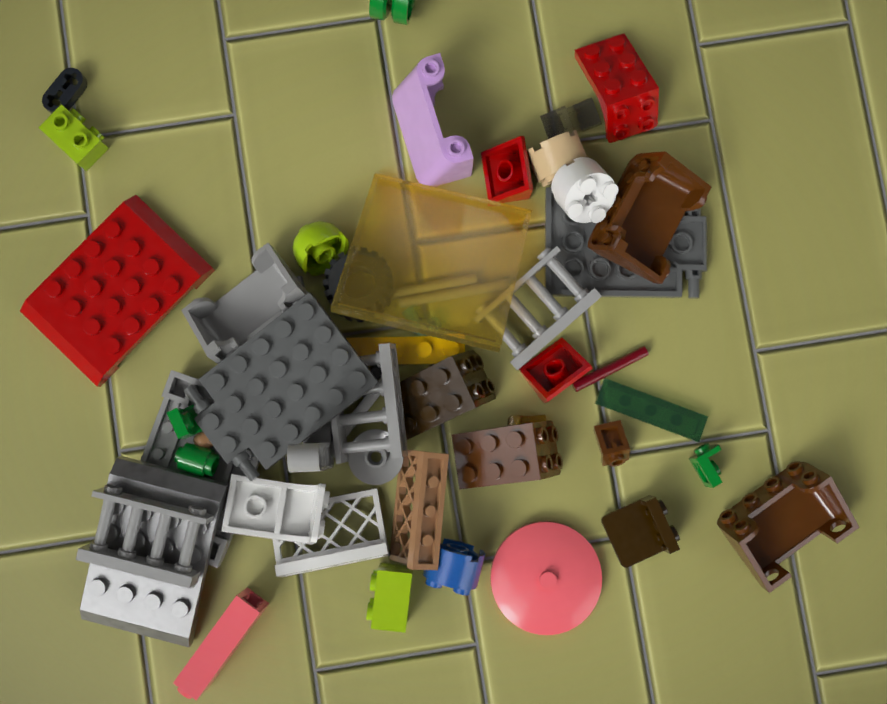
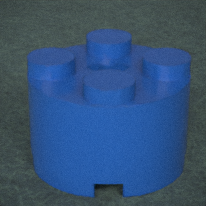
M444 538L443 543H440L438 570H423L422 574L426 578L425 584L433 588H442L443 585L453 588V591L457 594L470 595L471 590L476 589L478 586L485 552L480 549L478 554L473 551L474 546L471 544Z

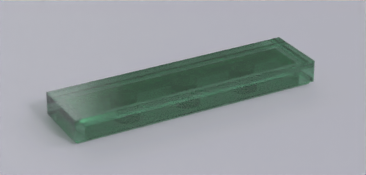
M606 378L602 381L594 403L694 442H700L708 416Z

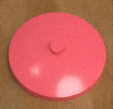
M538 521L519 527L503 540L492 561L490 582L494 599L501 612L509 621L533 634L556 635L577 627L591 614L601 593L602 570L595 550L580 533L561 523Z

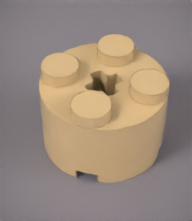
M573 130L571 134L568 131L541 142V149L534 151L532 147L527 150L528 160L536 180L543 187L552 184L556 172L564 164L568 166L575 162L573 159L587 157L576 130Z

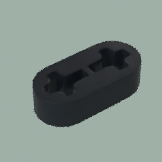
M76 68L64 69L42 97L44 108L52 114L59 107L52 103V100L55 98L69 111L86 90V77ZM70 78L76 79L78 83L76 85L70 84L68 81Z

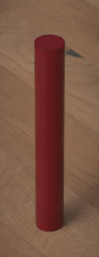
M642 346L575 381L572 386L575 392H578L643 359L649 353L646 347Z

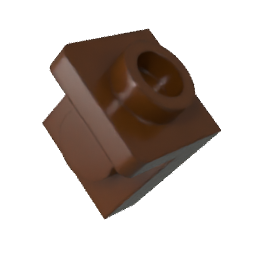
M621 420L594 426L593 431L601 453L602 466L610 465L615 467L628 461L630 446Z

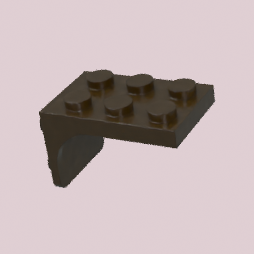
M474 350L450 356L400 382L406 440L496 399L495 386L487 378L483 369V360Z

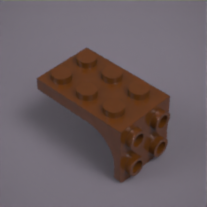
M541 421L453 434L452 442L459 490L542 480L560 475L563 461L560 453H558L556 443L558 441V430L553 421Z

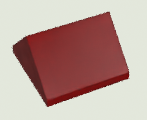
M525 136L516 137L481 152L489 204L530 199L533 186Z
M560 338L522 366L519 371L541 401L546 403L593 368L565 339Z

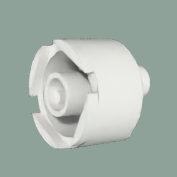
M588 157L573 159L575 162L568 166L564 164L556 172L552 180L551 189L554 198L573 221L579 223L601 222L615 201L618 186L595 160Z

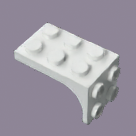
M232 474L221 532L312 545L317 542V539L323 537L325 520H320L321 512L328 507L330 492L325 491L326 484L321 483L318 485H302L260 478L250 482L247 476Z

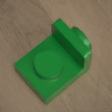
M194 405L184 409L175 408L166 412L178 439H187L202 432L194 420L198 416L193 409Z
M705 443L694 450L695 455L688 458L705 487L714 488L723 483L719 477L721 471L718 465L713 460H709V457L722 450L720 445L710 446L709 443Z

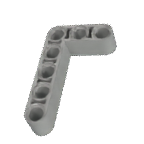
M331 421L306 439L303 444L288 445L287 465L289 473L323 471L334 467V458L331 455L330 449L331 441H333Z

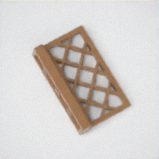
M408 450V455L404 456L403 464L397 477L389 560L405 564L407 568L412 570H438L449 454ZM411 503H412V505H413V510H412V511H411V509H410V504H411ZM408 531L410 533V539H408L407 536Z

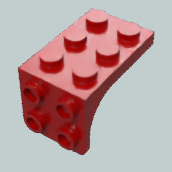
M625 33L574 50L575 59L601 105L605 120L606 139L609 143L649 131L657 126L659 87Z

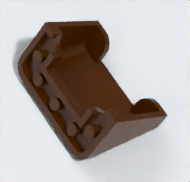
M666 151L640 153L629 161L617 183L618 193L613 205L607 211L605 218L596 224L588 240V248L596 254L657 284H662L670 273V261L663 257V254L686 211L701 208L706 203L707 196L712 188Z

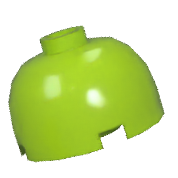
M317 221L306 224L299 230L292 246L294 258L304 273L309 272L312 276L324 274L326 268L330 269L332 259H337L339 257L338 254L344 252L345 255L347 254L349 242L346 236L332 223Z

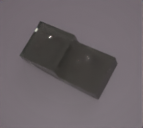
M592 97L568 108L563 106L540 116L548 139L568 131L571 134L573 130H576L578 134L602 125Z

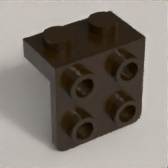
M648 495L601 518V523L621 566L628 568L663 551L671 554L680 550L677 543L680 541L679 534L673 525L669 526L665 517L668 515V511L661 499L657 500L655 496Z

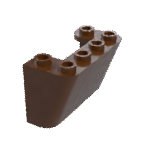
M800 461L790 463L786 469L775 477L766 480L764 485L754 492L745 495L732 508L723 511L717 520L720 530L760 586L768 593L792 577L779 564L822 533L838 544L860 528L832 477L811 464ZM846 525L843 530L832 532L835 527ZM778 573L775 579L768 581L767 577L769 575Z

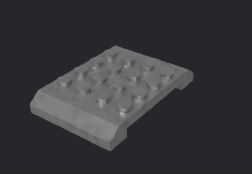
M119 456L116 458L109 473L108 485L122 487V492L184 508H189V506L203 507L207 509L206 513L214 515L212 522L206 525L200 524L190 563L193 566V570L200 571L197 584L189 589L90 564L80 606L81 619L190 647L195 636L199 618L196 616L220 513L224 509L229 483ZM120 503L115 504L106 541L108 548L114 550L122 548L132 506ZM143 511L134 548L136 555L147 557L151 554L160 517L159 513ZM172 517L162 555L165 563L175 565L176 562H179L188 525L187 520Z

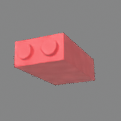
M248 587L236 595L173 682L178 687V692L188 699L193 698L197 701L210 687L270 603Z

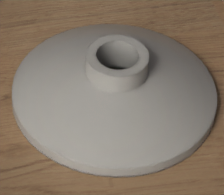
M380 429L367 430L358 435L353 442L382 439L388 435V432ZM386 449L376 450L381 453L382 458L379 462H374L371 459V455L375 451L348 453V463L352 473L359 480L371 485H380L396 477L401 470L404 457L391 458V453L387 452Z

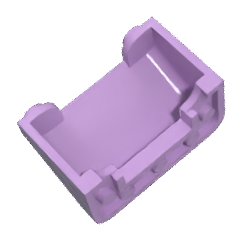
M440 53L423 58L397 86L392 95L393 106L416 179L421 186L426 188H434L470 177L474 160L470 145L465 138L458 135L443 138L433 107L435 106L436 93L444 89L442 79L445 74V68Z

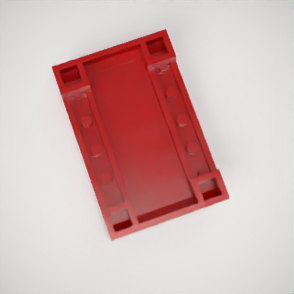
M134 195L123 201L25 299L20 312L97 387H101L120 368L118 366L119 363L193 288L197 289L215 269L139 196Z

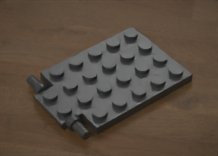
M546 187L545 249L549 246L552 250L556 246L559 247L561 252L556 256L557 260L583 289L587 288L591 291L595 288L602 297L681 298L682 272H685V280H688V298H699V280H702V272L708 271L707 217L701 216V209L686 211L685 216L682 217L663 254V257L670 261V273L662 284H657L589 249L588 240L597 223L573 221L556 202L551 187ZM546 265L545 288L554 297H575L550 267Z
M309 292L199 378V381L215 401L212 405L207 398L203 399L193 384L188 386L184 392L193 403V409L198 415L194 420L227 464L233 462L236 467H240L251 482L260 474L249 461L250 456L246 452L249 448L265 470L269 469L287 455L289 444L303 443L380 382L317 299Z

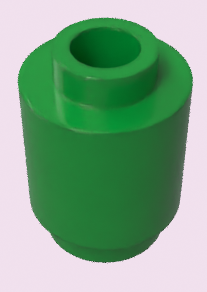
M188 442L183 447L180 446L175 454V462L179 470L202 477L207 475L212 477L220 461V456L214 454V450Z

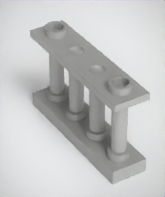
M550 246L537 257L540 261L491 305L486 302L475 312L478 317L473 321L476 324H480L486 320L513 351L511 354L515 358L510 363L516 370L521 368L602 297L595 288L591 291L587 288L583 289L557 260L556 256L561 252L558 246L553 250ZM546 265L574 294V300L577 304L570 310L566 306L563 308L535 277ZM525 283L555 315L553 318L556 322L549 328L545 325L542 326L514 295ZM505 301L534 333L532 336L535 340L528 347L524 343L521 344L493 313Z
M378 344L379 351H376V354L360 356L367 366L377 365L378 368H381L382 379H379L380 383L364 395L380 393L381 396H384L385 407L378 411L344 414V411H342L331 420L333 441H331L330 449L336 464L348 462V453L386 449L387 452L391 453V458L408 455L396 344ZM383 421L388 426V435L385 438L347 442L345 425Z
M106 484L103 488L93 490L92 497L104 499L95 539L89 544L78 548L76 560L189 589L198 583L200 571L193 570V566L190 563L200 524L206 525L212 522L214 515L206 513L207 509L199 506L184 508L122 492V487ZM116 503L132 506L123 546L119 550L108 548L106 543ZM144 510L160 514L151 554L147 557L138 556L136 551H134ZM172 517L188 521L179 562H176L175 565L165 563V559L162 558Z

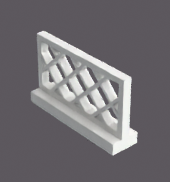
M377 488L329 498L328 507L325 511H322L323 514L320 520H324L327 516L339 525L330 538L323 534L322 538L327 540L321 551L313 552L306 547V544L296 543L300 547L293 557L282 559L281 547L285 541L272 539L276 560V576L281 578L390 556ZM373 496L374 508L368 516L355 508L362 498ZM355 500L352 505L346 501ZM340 502L350 508L341 522L328 514L333 505ZM353 510L366 519L357 533L344 525ZM375 512H376L377 522H375L374 520L371 519V518L373 517V515L375 514ZM369 521L378 527L380 539L368 541L360 536ZM343 527L355 536L349 545L341 547L333 539ZM358 538L364 541L362 543L354 544ZM330 544H332V545H334L335 547H337V548L327 549ZM303 549L308 552L307 554L299 555Z

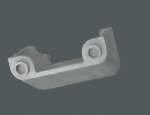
M269 243L258 249L252 257L251 263L256 271L216 302L209 298H196L181 310L207 357L217 364L308 293L275 248Z

